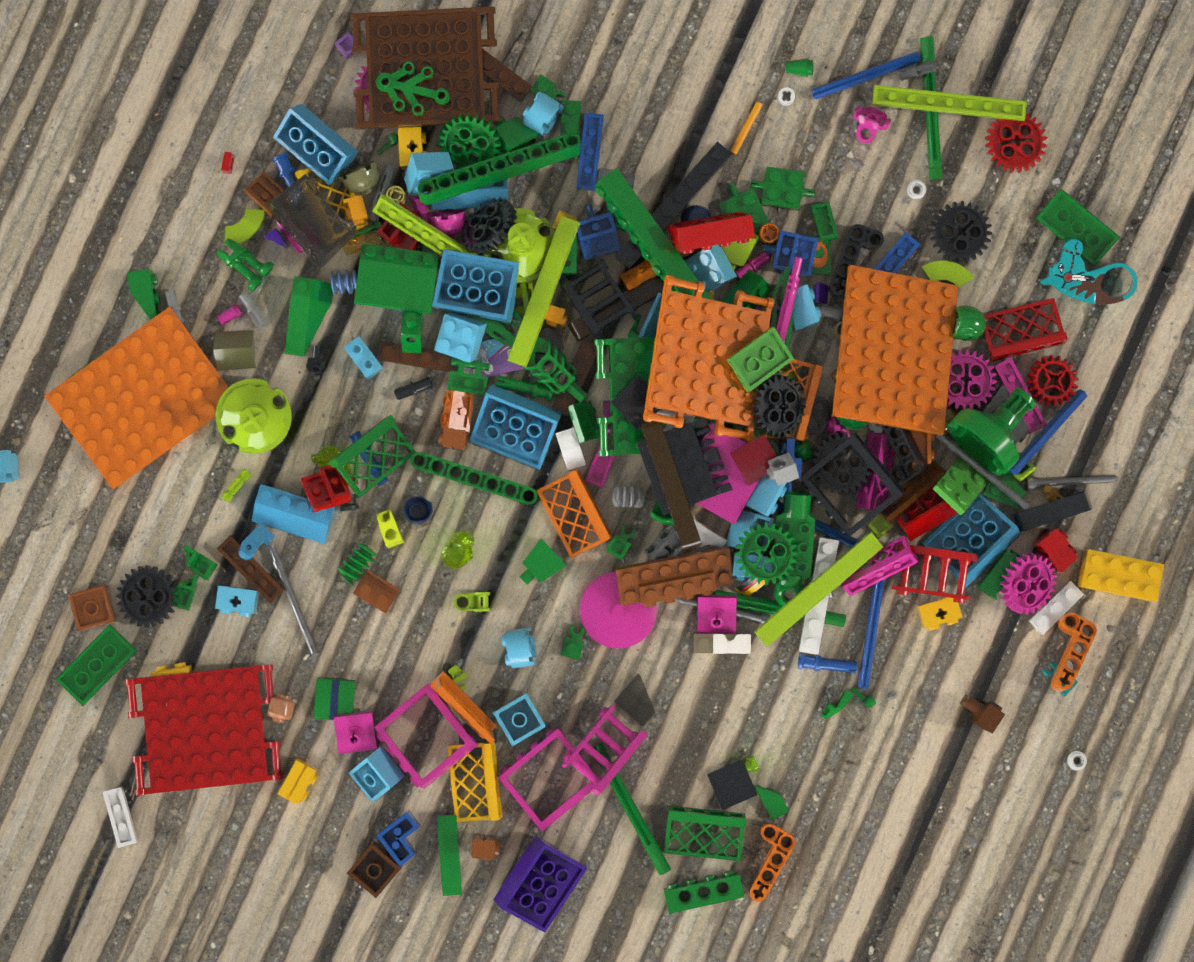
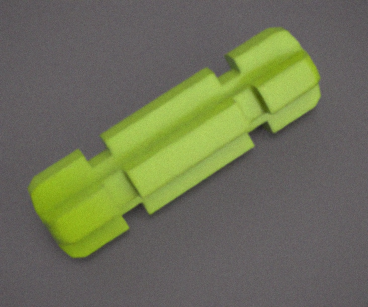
M243 469L239 473L240 476L236 477L229 485L228 490L223 492L221 495L223 500L230 502L234 498L233 495H236L245 485V481H248L252 476L248 470Z

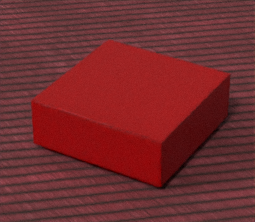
M224 152L221 171L225 174H232L235 156L231 152Z

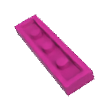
M1012 357L994 366L1001 383L1007 388L1010 395L1015 388H1020L1032 397ZM1037 405L1023 416L1028 426V434L1047 425Z

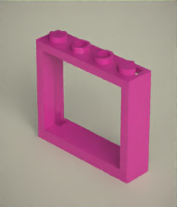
M429 683L374 727L377 731L376 736L382 743L384 741L389 746L387 748L388 752L394 758L397 756L400 760L399 766L405 773L407 771L412 776L410 780L417 788L419 786L423 789L427 788L478 746V743L445 701L430 687ZM428 695L465 744L422 779L385 729L424 696Z
M552 727L544 734L546 738L541 742L536 740L529 746L530 751L526 754L524 752L520 753L514 758L516 762L511 766L508 764L499 771L501 774L498 776L500 781L541 831L545 830L583 799L594 787L592 785L593 782L589 781L541 820L507 779L508 776L556 737L559 738L568 751H573L575 747L559 727L557 729ZM578 753L576 758L597 775L581 754Z

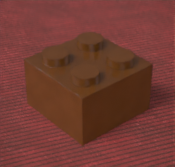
M373 841L347 874L372 896L377 898L403 865L399 867L393 857Z

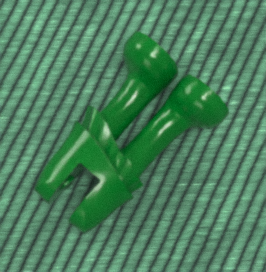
M228 238L224 243L230 249H233L234 252L229 256L227 252L219 248L216 253L226 266H229L230 269L234 268L248 280V289L253 293L263 282V279L243 265L242 261L253 267L263 278L269 275L275 265L272 262L262 263L251 256L254 252L248 251V248Z

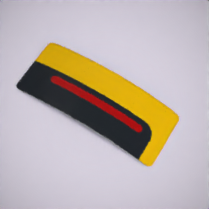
M749 578L734 589L742 595L749 596L765 584V580L758 584L757 578L752 582L750 581L751 578Z

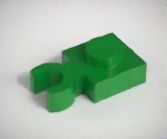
M541 74L530 89V92L535 95L540 91L556 100L557 96L566 97L563 91H555L554 89L557 85Z
M627 525L622 526L620 537L616 534L614 535L605 550L620 560L623 559L631 546V543L627 541L628 538L633 537L635 534L634 529L629 535L624 532Z
M572 625L570 628L572 636L571 638L565 637L561 655L579 660L584 641H580L579 637L584 634L585 628L582 627L581 632L577 634L574 632L575 625Z

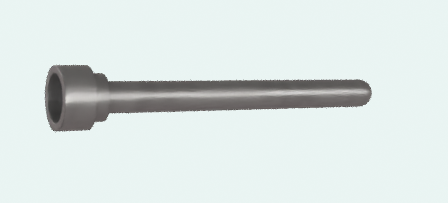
M1116 475L1050 479L1027 476L1025 478L1026 491H1035L1039 487L1046 485L1113 483L1118 478Z

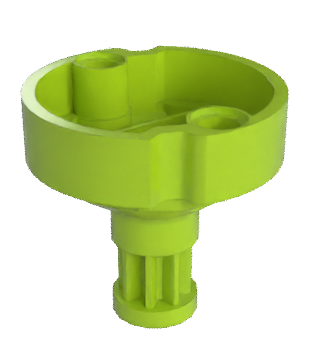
M516 208L517 213L515 215L517 219L514 220L516 224L510 228L508 238L503 239L504 244L499 243L498 249L493 247L491 253L487 250L483 256L519 262L517 285L521 283L531 284L538 280L555 231L546 218H537L534 211L530 209ZM542 228H546L550 234L543 237L539 231Z
M261 378L239 380L229 386L218 401L216 424L219 433L228 444H237L241 452L249 454L267 452L278 446L290 429L292 418L290 403L280 388H271L268 385V380ZM277 395L284 398V403L280 406L273 403V398ZM232 426L235 430L234 434L231 436L225 435L224 427Z

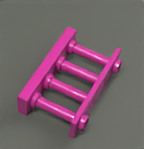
M614 705L608 708L605 706L599 712L600 718L573 751L569 750L563 757L564 762L561 765L565 768L571 763L592 781L594 787L591 789V792L596 796L603 792L648 735L643 730L637 733L635 731L632 732L613 716L611 712L615 709ZM605 720L609 721L628 738L629 743L626 747L618 745L599 728ZM594 734L616 752L615 755L618 757L614 762H609L587 743ZM582 749L604 767L606 772L602 777L595 775L576 758Z

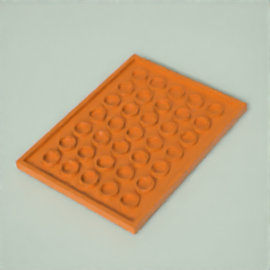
M854 265L848 266L832 416L936 435L944 434L958 285Z
M170 306L44 397L112 489H115L216 417L218 401L229 386Z

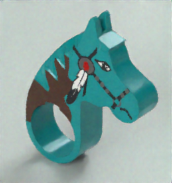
M1070 238L1064 242L1059 260L1052 267H1049L1048 276L1040 280L1041 284L1052 285L1061 293L1074 299L1103 305L1115 304L1130 298L1134 294L1138 283L1134 270L1122 262H1111L1091 270H1086L1084 261L1080 257L1083 252V245L1075 238ZM1114 267L1127 269L1132 278L1129 290L1120 296H1111L1104 290L1102 291L1101 283L1103 277L1108 270Z

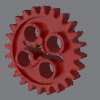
M1030 113L1025 116V121L996 118L997 123H991L994 129L989 128L987 130L990 135L986 136L985 140L990 142L985 147L990 148V150L986 154L993 155L990 160L991 162L998 161L996 167L1001 164L1003 165L1002 171H1005L1008 167L1010 168V173H1013L1015 168L1018 173H1021L1023 167L1027 172L1029 165L1034 168L1036 166L1035 161L1040 162L1042 160L1038 155H1045V152L1041 149L1048 146L1043 143L1048 137L1042 136L1046 130L1039 129L1042 124L1041 122L1038 124L1034 123L1036 117L1031 120L1029 119ZM1025 127L1029 132L1028 136L1022 135L1020 128ZM1001 130H1007L1010 134V137L1004 138L1001 134ZM1015 138L1016 141H1024L1027 139L1033 140V142H1020L1017 146L1016 143H1010L1006 145L999 144L1000 142H1012ZM1023 146L1030 148V155L1024 154ZM1005 148L1011 150V157H1007L1004 155L1003 150Z

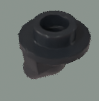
M313 345L312 358H308L306 368L314 373H318L325 368L324 359H320V345Z

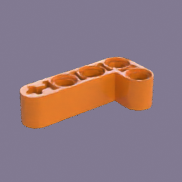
M1072 612L1063 615L1057 622L1059 629L1071 636L1051 679V686L1057 692L1071 688L1097 633L1094 623ZM1066 618H1069V619L1071 620V622H1072V626H1071V627H1069L1068 625H1066V623H1065V619H1066ZM1083 627H1086L1088 629V636H1086L1083 633ZM1075 644L1081 647L1080 653L1075 650ZM1067 661L1072 662V670L1067 667Z
M771 822L762 824L760 834L764 840L773 845L748 889L751 899L756 902H761L767 897L795 846V839L792 834ZM767 827L774 828V834L770 837L764 835V830ZM783 837H790L791 843L788 846L781 845ZM776 853L782 856L781 861L778 863H774L771 860L772 856ZM766 870L772 872V877L768 880L762 878V874ZM758 880H760L763 884H765V885H767V886L765 887L764 885H762V887H761V889H760L761 892H762V894H761V895H760V894H757V896H755V893H754L753 890H754V889H755V890H758V889H759V887H760L761 885H760V883L758 882Z

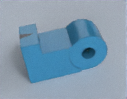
M260 523L241 543L238 551L239 556L244 560L252 559L257 549L263 543L268 546L273 541L275 535Z

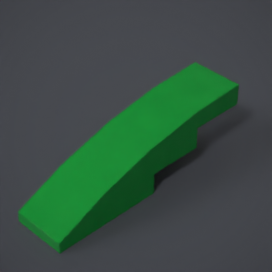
M457 815L437 816L443 896L462 895Z

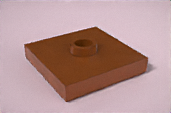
M106 584L68 594L78 632L116 621Z

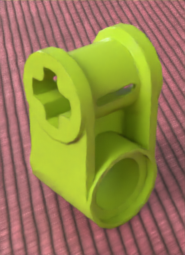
M490 592L459 594L454 599V606L460 611H491L488 603ZM459 597L467 598L468 605L461 608L457 605ZM481 597L483 598V606H481Z

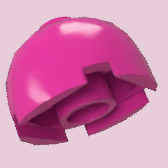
M464 210L440 211L428 214L427 216L430 225L452 239H455L456 235L461 234L462 228L466 225Z

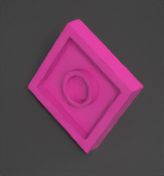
M698 595V633L736 634L737 595Z
M372 711L334 715L339 754L377 750Z

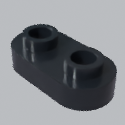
M819 396L814 400L807 430L811 434H821L826 428L830 404L825 397ZM817 403L823 405L822 410L816 408ZM813 422L819 423L818 429L813 428Z

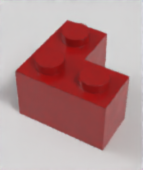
M1056 528L1047 530L1032 545L1042 556L1052 562L1051 566L1055 568L1057 573H1062L1078 557L1075 555L1077 553L1075 548L1066 540L1068 536L1065 532Z

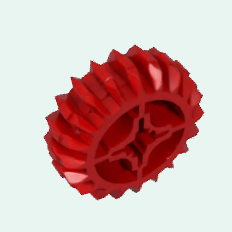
M1049 355L1048 360L1045 356L1041 357L1042 363L1036 360L1035 365L1037 367H1030V370L1034 373H1027V376L1032 378V380L1026 381V384H1032V387L1028 388L1030 392L1035 391L1032 397L1039 396L1038 403L1045 399V406H1048L1051 401L1052 407L1057 405V401L1060 405L1064 404V400L1070 401L1069 395L1074 396L1076 394L1072 388H1078V385L1073 384V382L1079 380L1078 377L1073 378V374H1076L1077 370H1070L1074 365L1071 363L1067 366L1068 359L1066 358L1060 362L1061 356L1059 355L1056 356L1055 361L1053 355ZM1052 365L1059 367L1061 370L1057 373H1052L1045 366ZM1041 371L1044 383L1039 387L1038 376ZM1064 375H1066L1067 385L1065 390L1063 389L1064 386L1061 383V379ZM1058 376L1054 381L1055 385L1050 384L1046 386L1051 381V378ZM1051 388L1060 395L1049 396L1044 391Z

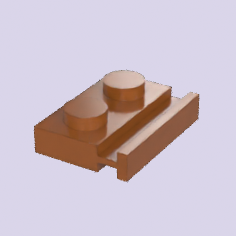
M265 171L244 189V192L271 217L291 200V196Z
M367 570L353 594L382 612L387 613L401 589Z

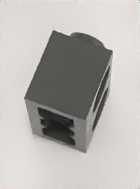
M669 525L644 551L652 561L677 556L683 549L676 528L673 525Z

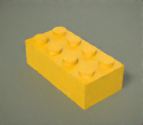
M1084 549L1077 587L1157 602L1164 564Z

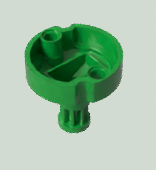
M1015 388L1008 400L1002 406L999 405L992 413L967 408L961 410L948 424V429L952 438L960 444L959 447L991 473L996 475L1006 474L1019 460L1012 431L1019 424V420L1027 411H1031L1036 404L1026 391Z

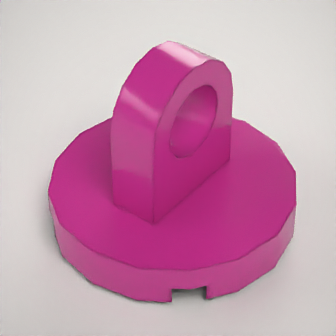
M858 106L853 114L854 119L859 122L856 135L862 143H870L876 137L878 130L889 128L891 119H887L886 113L873 107L862 109L863 106ZM862 129H868L871 132V136H863Z

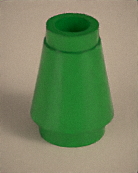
M806 58L786 62V73L808 77V75L813 76V60Z

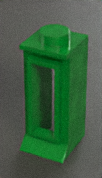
M1005 550L978 584L977 588L993 600H997L996 593H999L1004 587L1000 585L1001 582L1005 581L1002 575H1007L1008 573L1005 568L1010 569V562L1016 563V557L1020 558V555L1013 550H1010V552Z

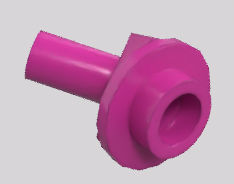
M831 416L830 420H827L826 431H828L829 435L839 431L842 437L845 432H847L848 437L851 436L847 429L839 424L835 416Z

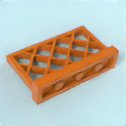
M794 359L788 363L791 369L783 374L781 372V375L785 376L793 371L798 380L795 384L800 383L803 388L801 398L806 400L802 402V405L806 406V408L801 410L805 414V416H800L802 423H796L798 429H792L793 434H787V437L804 441L823 366ZM800 366L808 367L807 376L800 379L795 369Z
M579 469L536 490L571 559L613 538ZM569 479L572 485L570 493L560 490L562 481ZM547 489L555 490L556 493L553 501L547 500L543 491ZM559 492L569 495L566 506L556 503ZM571 496L579 498L581 502L579 509L569 507ZM555 505L565 508L562 518L554 516L553 509ZM567 509L577 512L575 522L565 520ZM580 513L588 516L589 522L587 527L577 524ZM563 522L573 525L571 535L563 533L561 529ZM576 526L586 529L583 539L573 536ZM589 530L596 532L599 538L598 541L594 543L586 541ZM572 539L582 542L580 550L573 553L570 547Z
M444 671L440 673L429 684L430 687L482 739L485 738L490 744L493 743L495 738L492 731L497 727V724Z

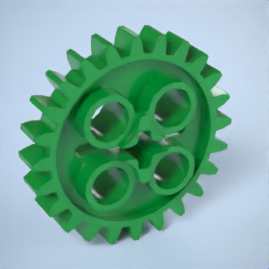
M460 113L458 118L453 116L452 120H448L446 126L443 127L439 137L441 139L439 145L443 146L441 152H449L452 164H457L456 169H459L460 166L466 167L499 156L502 149L500 147L502 141L498 140L500 133H495L497 127H490L491 121L484 122V116L478 119V114H475L473 118L470 113L466 117ZM462 129L468 130L469 133L464 132ZM480 138L485 139L487 142L481 141Z
M765 522L764 527L758 523L757 529L750 526L751 533L743 532L746 538L739 537L742 544L736 545L740 549V551L735 553V555L740 556L736 563H742L739 570H746L744 576L752 575L751 582L757 578L758 584L762 580H765L766 585L769 584V580L776 584V578L783 581V574L789 577L788 569H795L791 563L798 562V560L793 558V556L799 554V552L793 551L798 545L791 544L794 537L788 538L787 536L790 531L788 530L783 533V526L776 529V523H773L772 527H769L768 522ZM760 535L768 538L767 545L759 544L758 537ZM775 538L776 542L769 552L772 556H768L762 567L758 569L757 566L764 556L762 550L766 551L771 541ZM782 545L785 548V554L778 555L775 552V546ZM749 553H757L758 561L751 562L748 557ZM773 562L776 567L775 571H767L765 568L766 563Z

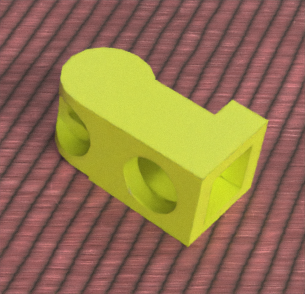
M389 509L376 514L386 547L389 549L405 543L392 510Z

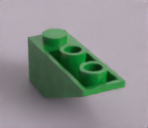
M151 269L127 272L131 294L149 319H153L161 313L158 309V304L161 303L160 294L156 292L155 285H158L157 274H154Z

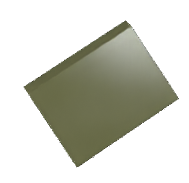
M254 330L215 332L213 352L218 371L256 368Z

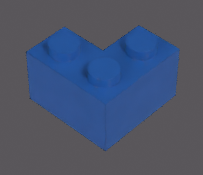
M410 810L376 835L399 867L417 853L406 838L420 827V823Z

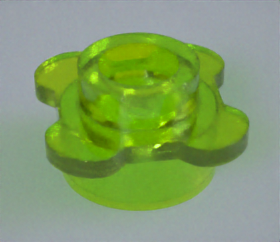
M746 756L747 761L744 764L748 772H753L756 775L755 772L759 771L760 768L754 756L750 758Z

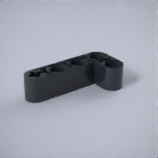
M860 224L851 226L845 237L828 286L831 296L841 297L846 290L845 280H847V274H841L839 267L841 265L847 267L850 265L855 266L861 247L870 250L878 249L884 242V236L880 231ZM852 230H859L861 237L858 239L854 238ZM870 237H878L879 244L873 245L870 242ZM848 247L853 248L855 255L852 257L848 256L845 249ZM839 279H843L840 284L842 290L836 292V288L833 286H836Z
M881 425L901 463L889 470L897 482L901 484L925 471L926 462L910 430L898 428L901 432L899 437L894 432V429L897 427ZM904 445L909 447V454L904 452ZM913 462L917 463L918 471L913 469ZM896 470L901 472V479L896 476Z
M1085 490L1014 513L1013 516L1019 531L1023 532L1090 511L1093 507L1088 492Z

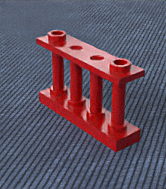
M904 544L897 547V551L905 549ZM909 545L911 551L914 554H920L923 559L919 589L908 588L910 566L902 570L900 586L892 585V589L897 590V594L909 595V592L954 598L953 602L965 604V600L971 601L972 597L964 596L968 565L971 562H977V554ZM933 556L940 557V561H942L937 592L926 590L930 561L933 560ZM952 559L959 560L960 564L956 594L945 593L949 562H952Z

